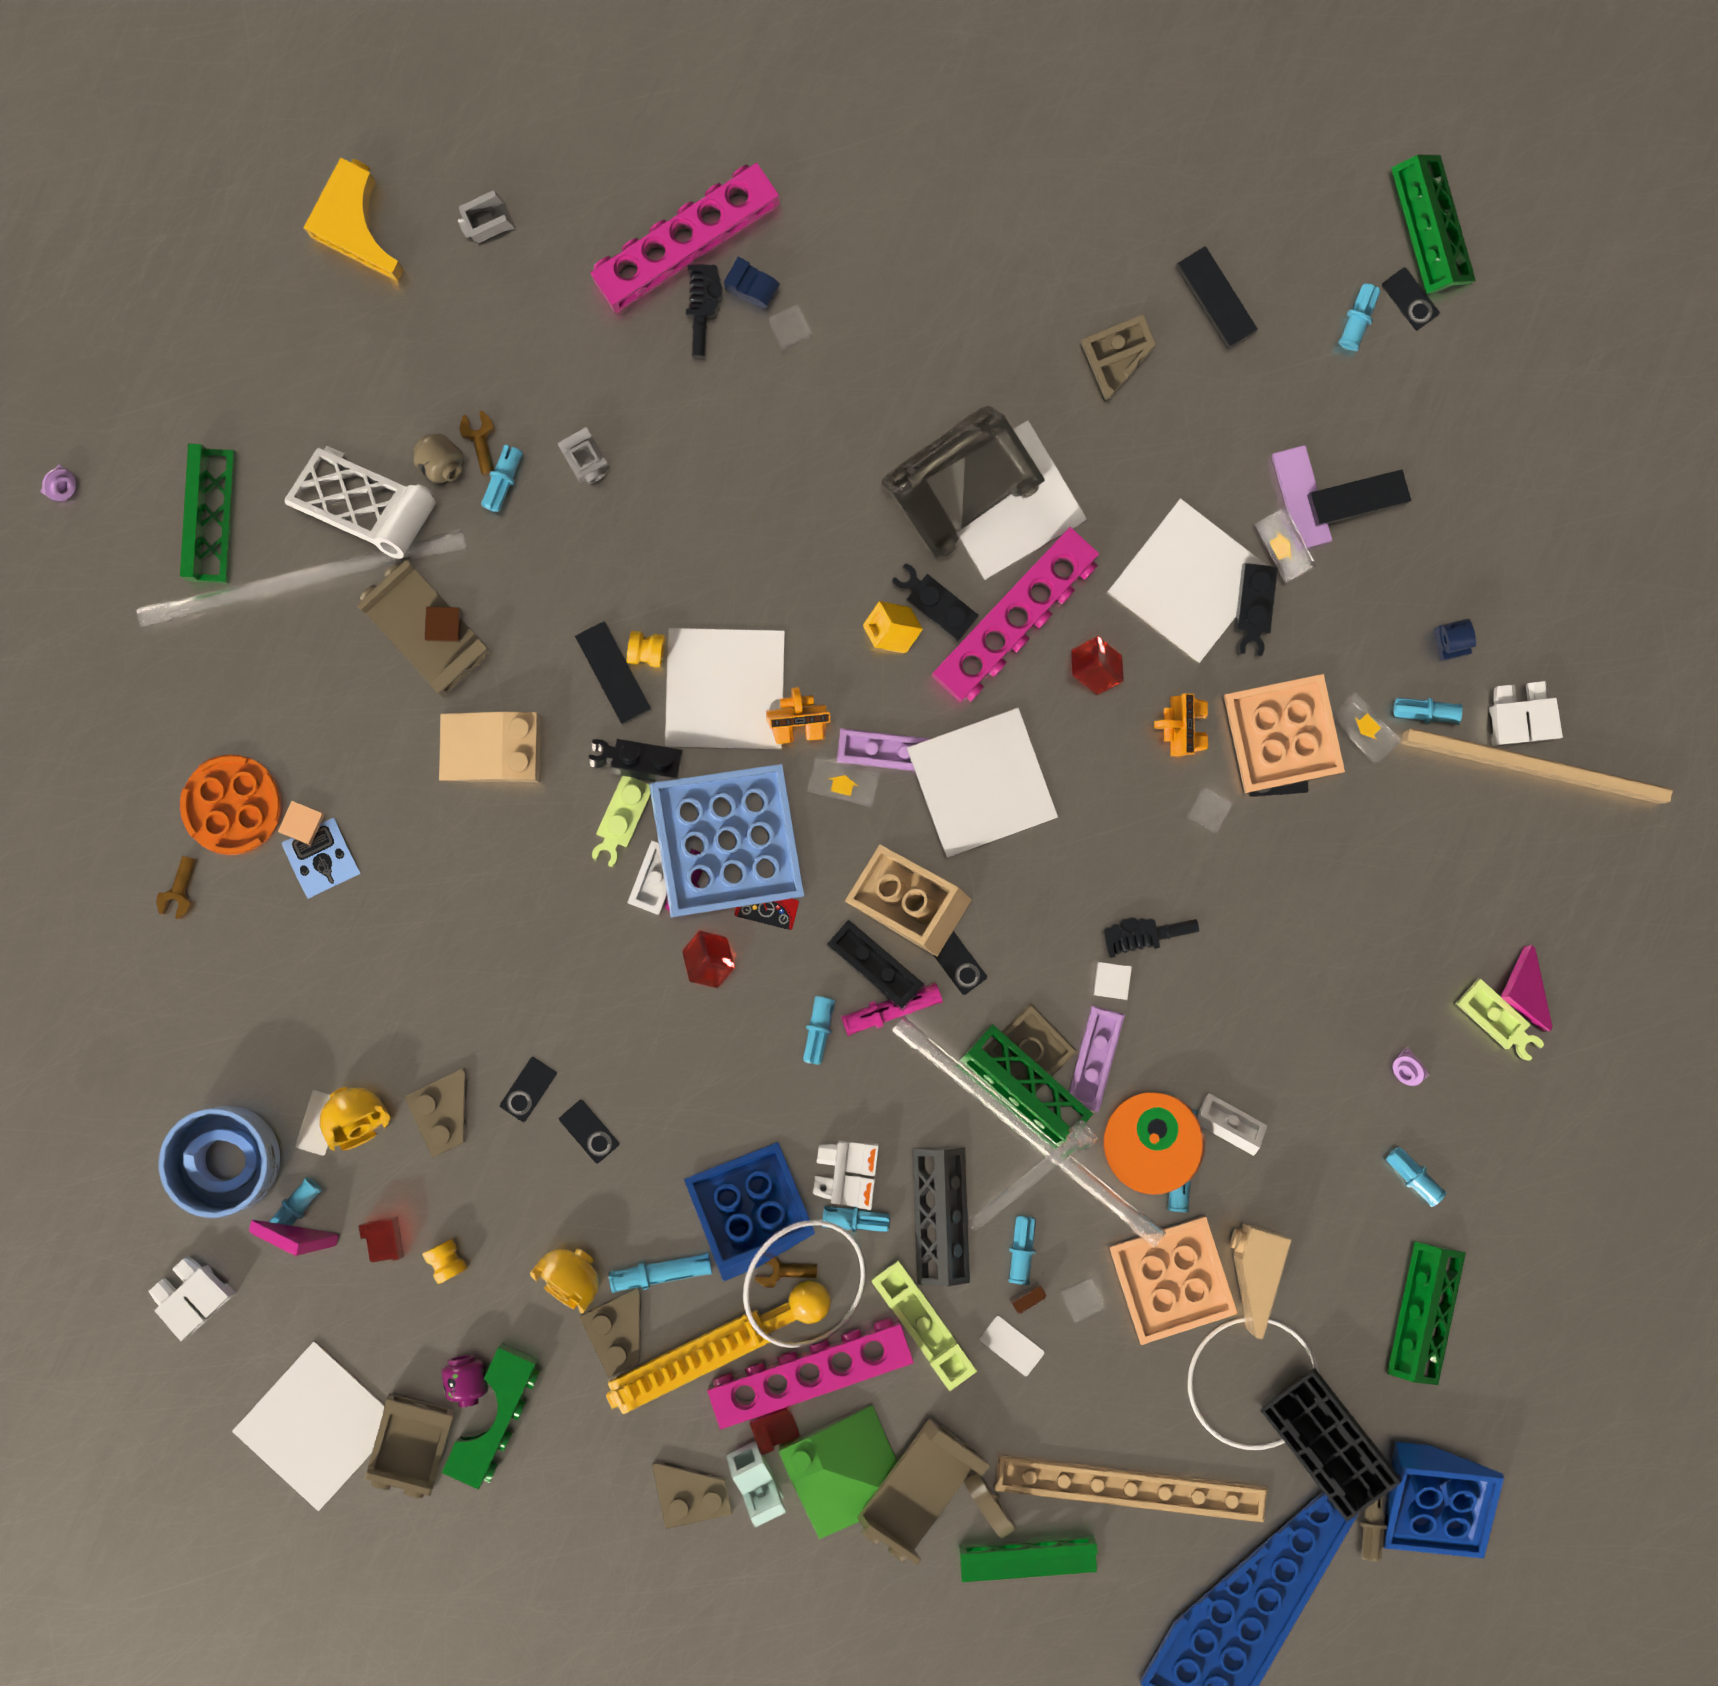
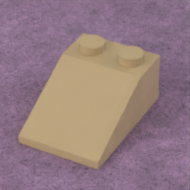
M537 712L441 714L439 781L540 782L541 715Z
M880 844L845 902L937 957L972 901L959 887Z
M1241 1222L1240 1229L1235 1228L1233 1231L1230 1248H1234L1232 1255L1246 1329L1256 1338L1263 1340L1291 1239L1281 1233Z

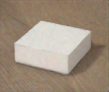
M1097 962L1093 995L1127 1000L1132 967Z

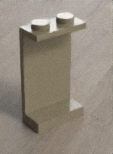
M407 560L402 564L397 562L385 572L384 576L386 578L377 587L373 584L360 595L361 601L356 606L377 625L425 677L429 685L439 695L444 697L492 652L462 619L460 642L426 641V607L450 606Z
M929 1418L857 1518L864 1528L862 1534L877 1545L880 1541L888 1545V1551L898 1560L905 1562L906 1559H909L918 1565L921 1558L915 1551L917 1545L973 1470L983 1476L990 1467V1464L981 1453Z

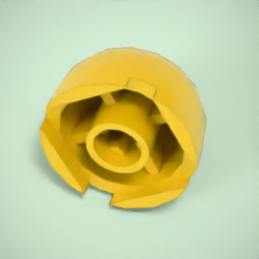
M343 1087L330 1095V1099L326 1102L320 1113L319 1126L331 1150L335 1151V1146H340L341 1150L345 1151L358 1147L377 1136L376 1132L372 1130L381 1123L385 1128L389 1123L390 1116L375 1093L363 1088L348 1089Z
M564 1248L554 1249L545 1254L530 1272V1275L536 1282L540 1277L545 1280L547 1284L544 1289L560 1302L573 1310L578 1305L580 1313L585 1312L598 1291V1275L591 1266L594 1260L579 1248L575 1252Z

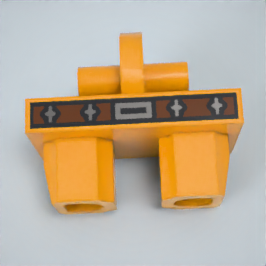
M799 687L791 688L790 698L780 699L781 709L766 710V721L770 729H772L777 744L794 741L793 726L805 725V737L807 740L825 738L826 723L830 722V712L826 710L825 704L814 705L813 695L801 696Z
M1184 693L1179 696H1171L1170 708H1164V720L1154 721L1155 729H1164V742H1170V756L1192 755L1197 751L1208 749L1207 733L1195 732V720L1206 719L1208 715V702L1194 698V694Z

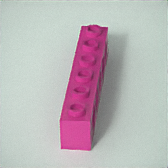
M757 162L750 167L748 165L740 167L732 174L731 180L723 185L717 183L711 186L704 193L705 197L696 203L690 201L677 210L678 215L667 222L664 219L655 223L649 229V234L640 240L638 238L631 239L621 248L622 252L613 258L610 256L604 257L594 265V270L590 272L592 279L615 313L780 205L779 194ZM737 193L745 194L748 197L747 201L742 205H735L730 199ZM710 211L720 214L719 220L715 223L705 222L703 216ZM683 229L693 233L692 237L685 242L678 241L675 238L676 234ZM653 248H662L665 251L664 256L659 260L650 259L648 253ZM626 266L637 268V273L632 278H623L620 276V272Z
M1069 527L932 673V677L960 703L966 698L972 701L984 688L981 681L989 673L995 677L1007 664L1003 658L1012 649L1017 653L1029 641L1030 638L1026 635L1027 632L1034 625L1040 629L1053 615L1049 609L1057 601L1063 604L1074 593L1073 583L1079 577L1086 580L1098 567L1094 561L1099 556V553L1076 531ZM1060 561L1067 562L1072 568V574L1068 577H1060L1056 574L1054 565ZM1038 585L1044 586L1049 591V599L1042 602L1035 600L1031 594V589ZM1012 610H1021L1025 613L1027 622L1021 626L1013 625L1008 618V614ZM990 634H998L1003 638L1004 646L999 650H992L986 645V637ZM968 658H975L981 664V671L975 675L968 674L963 669V662Z
M886 1318L873 1323L874 1329L861 1333L860 1329H854L841 1334L842 1340L829 1344L828 1340H823L808 1346L810 1350L808 1352L797 1355L796 1351H790L777 1356L778 1362L765 1366L764 1362H758L745 1367L746 1373L733 1377L732 1373H726L713 1378L714 1384L709 1385L707 1392L720 1430L913 1364V1357L901 1321L893 1322L892 1318ZM870 1341H877L882 1344L884 1349L880 1356L869 1357L864 1352L865 1345ZM838 1352H845L851 1357L852 1361L848 1367L838 1368L832 1362L833 1356ZM806 1363H813L818 1367L819 1374L814 1379H806L801 1375L800 1368ZM774 1374H780L786 1378L787 1386L782 1390H774L769 1386L768 1379ZM742 1385H748L754 1390L755 1397L750 1401H742L736 1395L737 1388Z

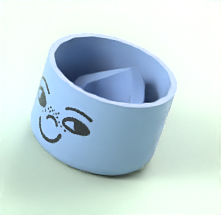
M236 1106L214 1107L197 1111L184 1117L169 1131L163 1141L159 1154V1174L163 1187L169 1197L183 1210L207 1218L228 1216L259 1202L272 1188L280 1167V1149L276 1136L270 1126L252 1111ZM217 1140L233 1143L244 1153L246 1158L245 1167L241 1174L234 1179L220 1180L214 1177L207 1169L205 1162L206 1152L210 1145Z

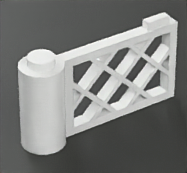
M326 446L325 450L317 448L284 499L286 505L367 540L391 557L403 558L436 505L432 491L421 484L403 486L345 460V453ZM322 460L333 465L336 473L317 478L315 470ZM358 476L364 480L365 486L346 491L343 479ZM339 480L342 492L323 497L320 485ZM316 487L320 498L304 502L298 499V496L303 490ZM382 489L394 492L389 501L376 504L372 493ZM368 494L372 505L353 511L349 499ZM343 500L346 501L349 512L339 515H333L328 512L326 505ZM375 513L377 522L371 531L358 526L356 518Z

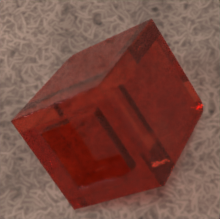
M1099 636L1071 650L1072 676L1095 694H1101L1124 681L1122 655Z
M699 930L682 951L689 982L718 988L735 969L728 939L724 936Z
M398 1217L364 1222L359 1225L360 1238H366L370 1262L390 1259L395 1261L404 1257Z
M790 1406L750 1419L749 1424L761 1455L774 1451L776 1445L797 1438L800 1434Z

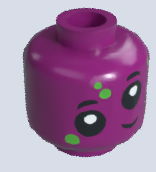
M462 1355L449 1359L448 1365L442 1369L446 1399L458 1402L459 1407H470L479 1404L478 1398L488 1392V1383L484 1379L486 1375L484 1362L475 1359V1355Z

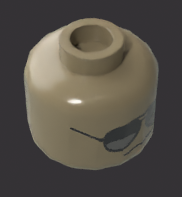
M428 434L416 443L413 451L415 467L430 481L436 484L446 481L451 482L460 475L463 453L443 434Z

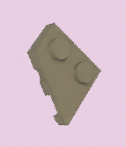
M1143 314L1081 340L1082 347L1105 401L1114 395L1156 346Z
M465 1068L404 1096L432 1158L465 1142V1079L467 1078Z
M634 1288L579 1316L608 1378L640 1362L641 1291L639 1288Z
M659 1461L653 1462L652 1467L666 1529L732 1515L733 1511L726 1478L700 1474L695 1470L687 1468L680 1469L664 1465L663 1462Z

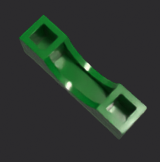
M504 1343L498 1347L484 1377L496 1395L498 1407L496 1419L493 1425L485 1432L472 1436H460L455 1441L441 1472L442 1474L478 1490L484 1481L491 1482L499 1465L493 1462L498 1450L505 1451L513 1434L507 1431L512 1419L519 1420L527 1403L521 1400L526 1388L533 1389L541 1372L536 1369L539 1359Z

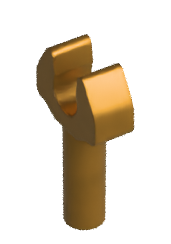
M480 411L482 426L478 430H472L468 417L463 415L459 427L461 436L464 439L469 438L474 442L481 475H487L490 471H494L487 443L488 435L495 431L494 424L489 416Z
M186 856L181 857L172 889L165 893L160 892L157 895L156 904L159 914H166L169 903L173 899L178 902L176 919L184 918L191 911L193 902L187 898L185 890L195 859Z
M776 1256L764 1263L772 1266L773 1273L769 1276L757 1275L755 1276V1281L764 1287L774 1288L776 1282L782 1277L817 1278V1265L783 1264Z

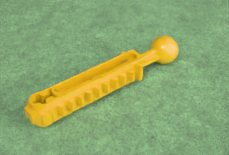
M808 1280L800 1282L792 1289L788 1302L760 1315L757 1308L751 1312L758 1326L770 1336L769 1333L796 1320L807 1324L820 1322L827 1316L830 1310L831 1298L824 1285L817 1281ZM747 1314L741 1315L610 1380L607 1384L611 1391L607 1392L606 1397L612 1409L619 1406L622 1414L627 1413L769 1343V1341L764 1339L753 1328Z

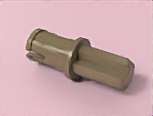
M1385 1494L1367 1507L1364 1513V1521L1360 1522V1525L1364 1526L1361 1553L1364 1560L1376 1562L1382 1559L1384 1529L1388 1528V1525L1385 1524L1386 1498L1388 1494Z

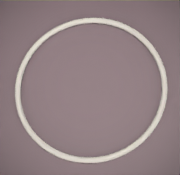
M822 1220L798 1222L772 1236L757 1252L745 1279L744 1306L753 1328L767 1341L788 1348L810 1346L827 1339L837 1332L855 1311L865 1285V1261L858 1243L844 1228ZM811 1225L833 1228L846 1236L852 1243L860 1262V1284L851 1308L834 1328L815 1339L793 1343L780 1341L769 1336L754 1320L749 1305V1285L758 1260L774 1241L791 1230Z
M1245 1317L1235 1318L1212 1330L1196 1349L1188 1373L1190 1402L1201 1424L1220 1441L1246 1450L1273 1448L1285 1443L1284 1440L1280 1439L1262 1445H1247L1225 1438L1206 1422L1195 1401L1193 1373L1199 1354L1215 1334L1228 1326L1245 1322ZM1269 1318L1268 1323L1285 1329L1298 1339L1307 1351L1313 1368L1320 1374L1316 1358L1302 1336L1288 1325Z

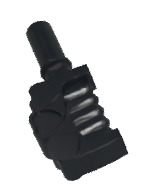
M692 264L688 265V272L692 279L689 284L692 288L689 290L691 294L689 302L691 303L688 306L689 309H686V316L693 318L692 358L704 359L706 329L708 328L706 326L707 319H715L717 317L718 303L723 299V288L716 265Z
M1130 917L1128 919H1121L1118 924L1105 927L1103 934L1108 956L1113 958L1115 954H1120L1122 951L1127 953L1129 950L1136 951L1137 948L1142 950L1145 946L1147 948L1153 946L1154 949L1160 948L1159 940L1199 932V925L1197 919L1156 927L1155 920L1151 918H1139L1137 920L1134 917Z

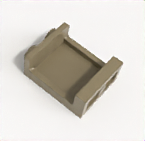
M389 1393L364 1479L371 1481L370 1485L379 1489L389 1490L391 1486L404 1489L403 1493L410 1497L423 1498L424 1495L431 1496L455 1410Z

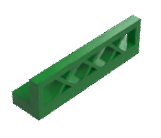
M1415 155L1391 167L1426 293L1434 294L1452 285H1468L1475 282V275L1441 155ZM1428 165H1431L1434 178L1430 174ZM1438 199L1441 201L1443 209L1439 206ZM1447 231L1450 233L1452 241L1448 238ZM1456 263L1459 265L1461 275L1458 273Z
M188 443L180 577L187 581L228 583L236 452L234 450L207 449L202 444ZM209 457L226 458V470L215 479L208 471ZM209 478L212 481V483L207 486ZM224 480L225 489L220 485V483H222ZM217 487L224 494V503L213 512L206 504L207 495ZM206 511H207V512L210 514V516L205 519V515H206ZM222 513H223V522L218 518V516L221 515ZM215 520L222 527V536L211 545L204 537V531ZM205 544L208 547V549L203 552V547ZM219 546H221V554L216 551ZM213 553L220 560L219 575L202 574L203 561Z
M993 1024L960 1059L967 1068L1058 1149L1068 1145L1093 1115L1089 1109ZM991 1036L1002 1045L1003 1057H991L981 1048ZM1010 1062H1021L1027 1067L1028 1080H1016L1011 1075ZM1046 1084L1052 1090L1053 1102L1042 1103L1036 1097L1035 1085ZM1023 1085H1029V1090ZM1059 1097L1062 1098L1065 1102H1060ZM1060 1107H1072L1081 1115V1118L1072 1128L1061 1119Z
M1415 1241L1387 1374L1413 1383L1439 1385L1466 1252ZM1452 1257L1450 1271L1446 1273L1448 1258ZM1444 1293L1443 1304L1439 1306L1440 1297ZM1437 1326L1436 1337L1432 1339L1433 1330ZM1430 1359L1431 1362L1427 1376L1424 1373L1426 1364Z
M1094 1535L959 1545L962 1583L1097 1572L1096 1554H1098Z

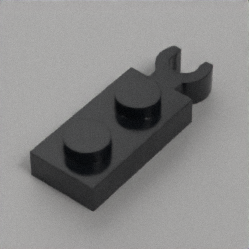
M905 563L903 569L909 573L910 579L907 582H901L894 577L892 579L893 585L899 590L910 591L911 594L906 601L958 642L979 615L929 574H926L922 580L918 579L916 570L911 565Z
M1250 563L1242 564L1235 630L1244 631V636L1238 641V654H1245L1246 645L1249 642L1255 645V656L1259 657L1264 653L1265 646L1260 636L1261 633L1270 634L1278 567Z
M594 739L592 740V750L600 751L602 754L599 756L589 755L588 765L595 768L611 765L610 774L656 782L676 780L679 775L683 750L617 739L615 747L609 746L604 740Z

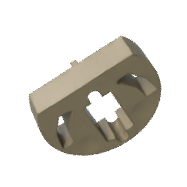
M975 1473L964 1481L977 1506L1000 1538H1005L1017 1529L1013 1520L998 1500L1000 1495L994 1494L983 1476Z

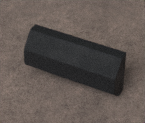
M1316 1369L1301 1376L1260 1410L1346 1522L1402 1482L1398 1473Z

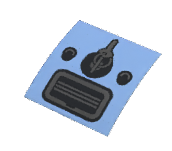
M335 818L320 824L311 846L293 838L281 842L308 899L361 874L343 839Z

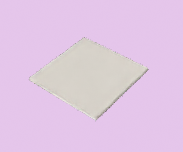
M1029 421L926 480L985 580L1060 537L1069 527L1073 529L1087 521L1086 516Z
M1180 498L1112 585L1108 593L1200 663L1236 617L1242 564H1266Z
M668 628L665 747L782 750V744L776 743L772 729H770L766 721V710L781 709L780 699L783 698L785 631Z
M1019 708L907 747L946 858L1058 818Z
M314 1341L232 1432L317 1511H320L372 1453L385 1405Z

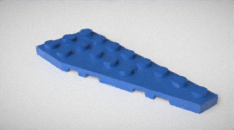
M1322 1491L1173 1622L1139 1680L1140 1685L1259 1686L1358 1515L1346 1522Z

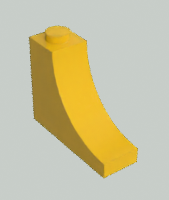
M340 157L303 228L310 237L398 281L404 271L398 260L388 255L376 243L370 227L369 203L376 184L375 179L369 172L370 167L357 159H352L349 162Z

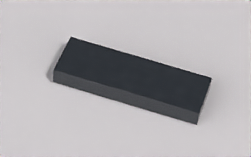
M1206 246L1177 263L1178 270L1228 349L1258 331L1255 323Z
M1403 469L1310 492L1307 495L1316 527L1404 505L1412 501Z
M605 621L575 636L622 725L652 710Z
M850 920L827 943V947L901 1011L925 987L922 981Z

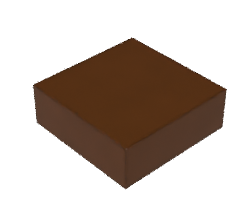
M426 607L425 640L460 642L461 609L459 607Z
M1039 1282L1011 1298L1010 1301L1017 1313L1021 1314L1044 1300L1047 1295Z

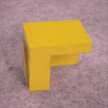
M884 601L877 603L863 624L875 648L901 653L908 652L923 630L910 607Z

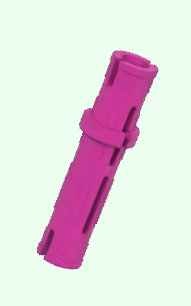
M935 982L924 987L903 1011L890 1000L878 1004L874 1001L868 1003L869 1007L845 1016L842 1015L841 1019L847 1036H851V1034L876 1026L877 1029L881 1028L883 1023L938 1003H943Z

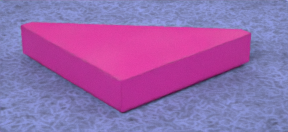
M1532 945L1524 946L1501 998L1542 1032H1548L1552 1030L1553 1026L1536 949Z
M251 1220L249 1228L251 1234L294 1256L336 1246L339 1234L260 1220Z

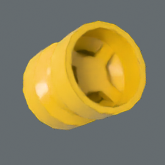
M631 630L627 650V663L638 665L640 662H646L651 667L661 668L665 648V635L655 633L645 638L642 631Z
M453 1238L422 1254L426 1263L432 1265L434 1269L433 1276L437 1284L468 1269L464 1259L459 1258L456 1253L457 1245Z

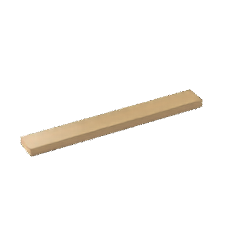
M1410 728L1402 734L1401 744L1653 803L1663 804L1671 802L1673 793L1671 788Z
M998 1455L994 1484L995 1491L1263 1523L1268 1490L1266 1486L1007 1455Z

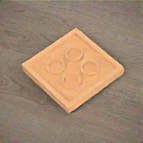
M1324 674L1224 695L1245 793L1345 772Z
M1206 1216L1108 1246L1141 1345L1238 1314Z

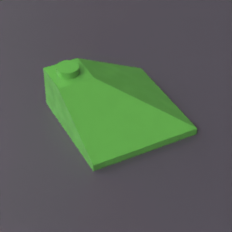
M873 1404L779 1444L778 1450L790 1480L819 1539L858 1523V1515L897 1463Z

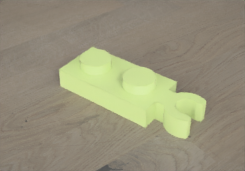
M621 777L596 833L605 839L603 843L593 849V859L597 860L601 851L608 850L611 854L608 865L613 867L617 863L618 852L616 849L618 845L628 848L650 800L649 784L633 777Z
M1477 979L1456 1002L1467 1015L1503 1048L1509 1049L1513 1044L1516 1045V1052L1523 1060L1530 1061L1532 1059L1525 1050L1529 1042L1534 1043L1538 1048L1544 1046L1543 1041L1539 1037L1525 1033L1531 1024L1482 979Z

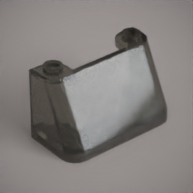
M986 406L973 412L893 469L883 478L881 483L930 553L937 558L940 555L946 556L957 548V541L960 538L958 532L1009 495L1014 497L1021 496L1022 498L1033 495L1039 489L1038 485L1044 482L1045 479L1006 417L991 406Z

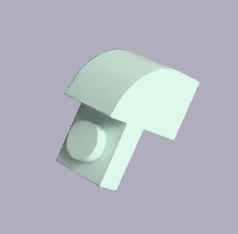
M756 1441L725 1455L731 1476L743 1495L749 1517L755 1527L786 1512L780 1486Z

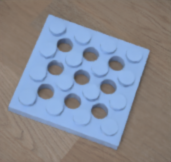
M782 764L649 784L671 918L804 896ZM750 793H755L762 799V807L758 812L750 811L746 806L745 800ZM717 798L725 799L730 805V811L725 817L718 816L713 811V802ZM691 803L696 807L697 817L694 821L688 822L681 817L680 808L682 804ZM755 826L763 827L767 831L768 839L764 845L754 843L751 838V831ZM722 831H728L735 837V845L731 850H725L719 845L718 837ZM690 836H696L702 841L703 849L698 855H692L686 850L685 842ZM761 859H766L773 865V873L769 878H763L757 873L756 866ZM728 864L736 865L740 869L741 877L737 883H730L724 877V869ZM696 869L705 871L708 876V883L704 888H697L691 882V874Z

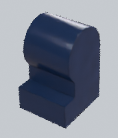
M739 256L724 280L725 291L762 308L769 306L780 286L776 279L751 266L750 262Z
M1470 619L1443 624L1433 629L1441 661L1472 654L1471 648L1476 646V636Z

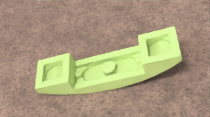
M899 1260L871 1279V1282L888 1306L894 1311L949 1391L977 1372L965 1352Z

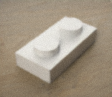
M651 840L627 903L660 915L667 897L659 843Z
M1210 1093L1203 1100L1197 1115L1201 1127L1253 1156L1260 1149L1268 1126Z

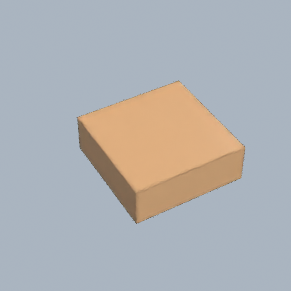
M291 801L278 832L311 846L325 815Z

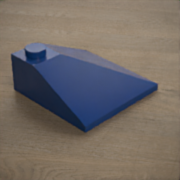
M778 1142L684 1179L723 1282L748 1272L757 1252L776 1233L795 1223L810 1220ZM813 1226L800 1227L779 1237L765 1250L754 1269L814 1235Z
M1396 1442L1391 1466L1401 1477L1402 1482L1387 1493L1385 1524L1388 1525V1528L1384 1529L1383 1548L1484 1559L1504 1481L1503 1473L1431 1445Z

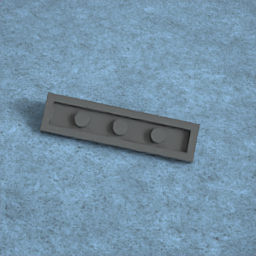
M965 1148L913 1149L917 1285L949 1287L970 1283ZM925 1156L934 1157V1172L931 1176L925 1170ZM929 1190L935 1196V1206L932 1210L926 1204V1194ZM930 1224L936 1230V1240L933 1244L927 1237V1228ZM931 1258L937 1263L938 1278L929 1277L928 1262Z

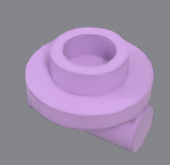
M58 464L56 468L50 470L45 475L40 492L54 501L67 500L76 489V479L70 471Z
M1409 1047L1404 1049L1393 1063L1395 1076L1402 1083L1409 1086L1419 1085L1430 1075L1424 1064L1414 1055Z

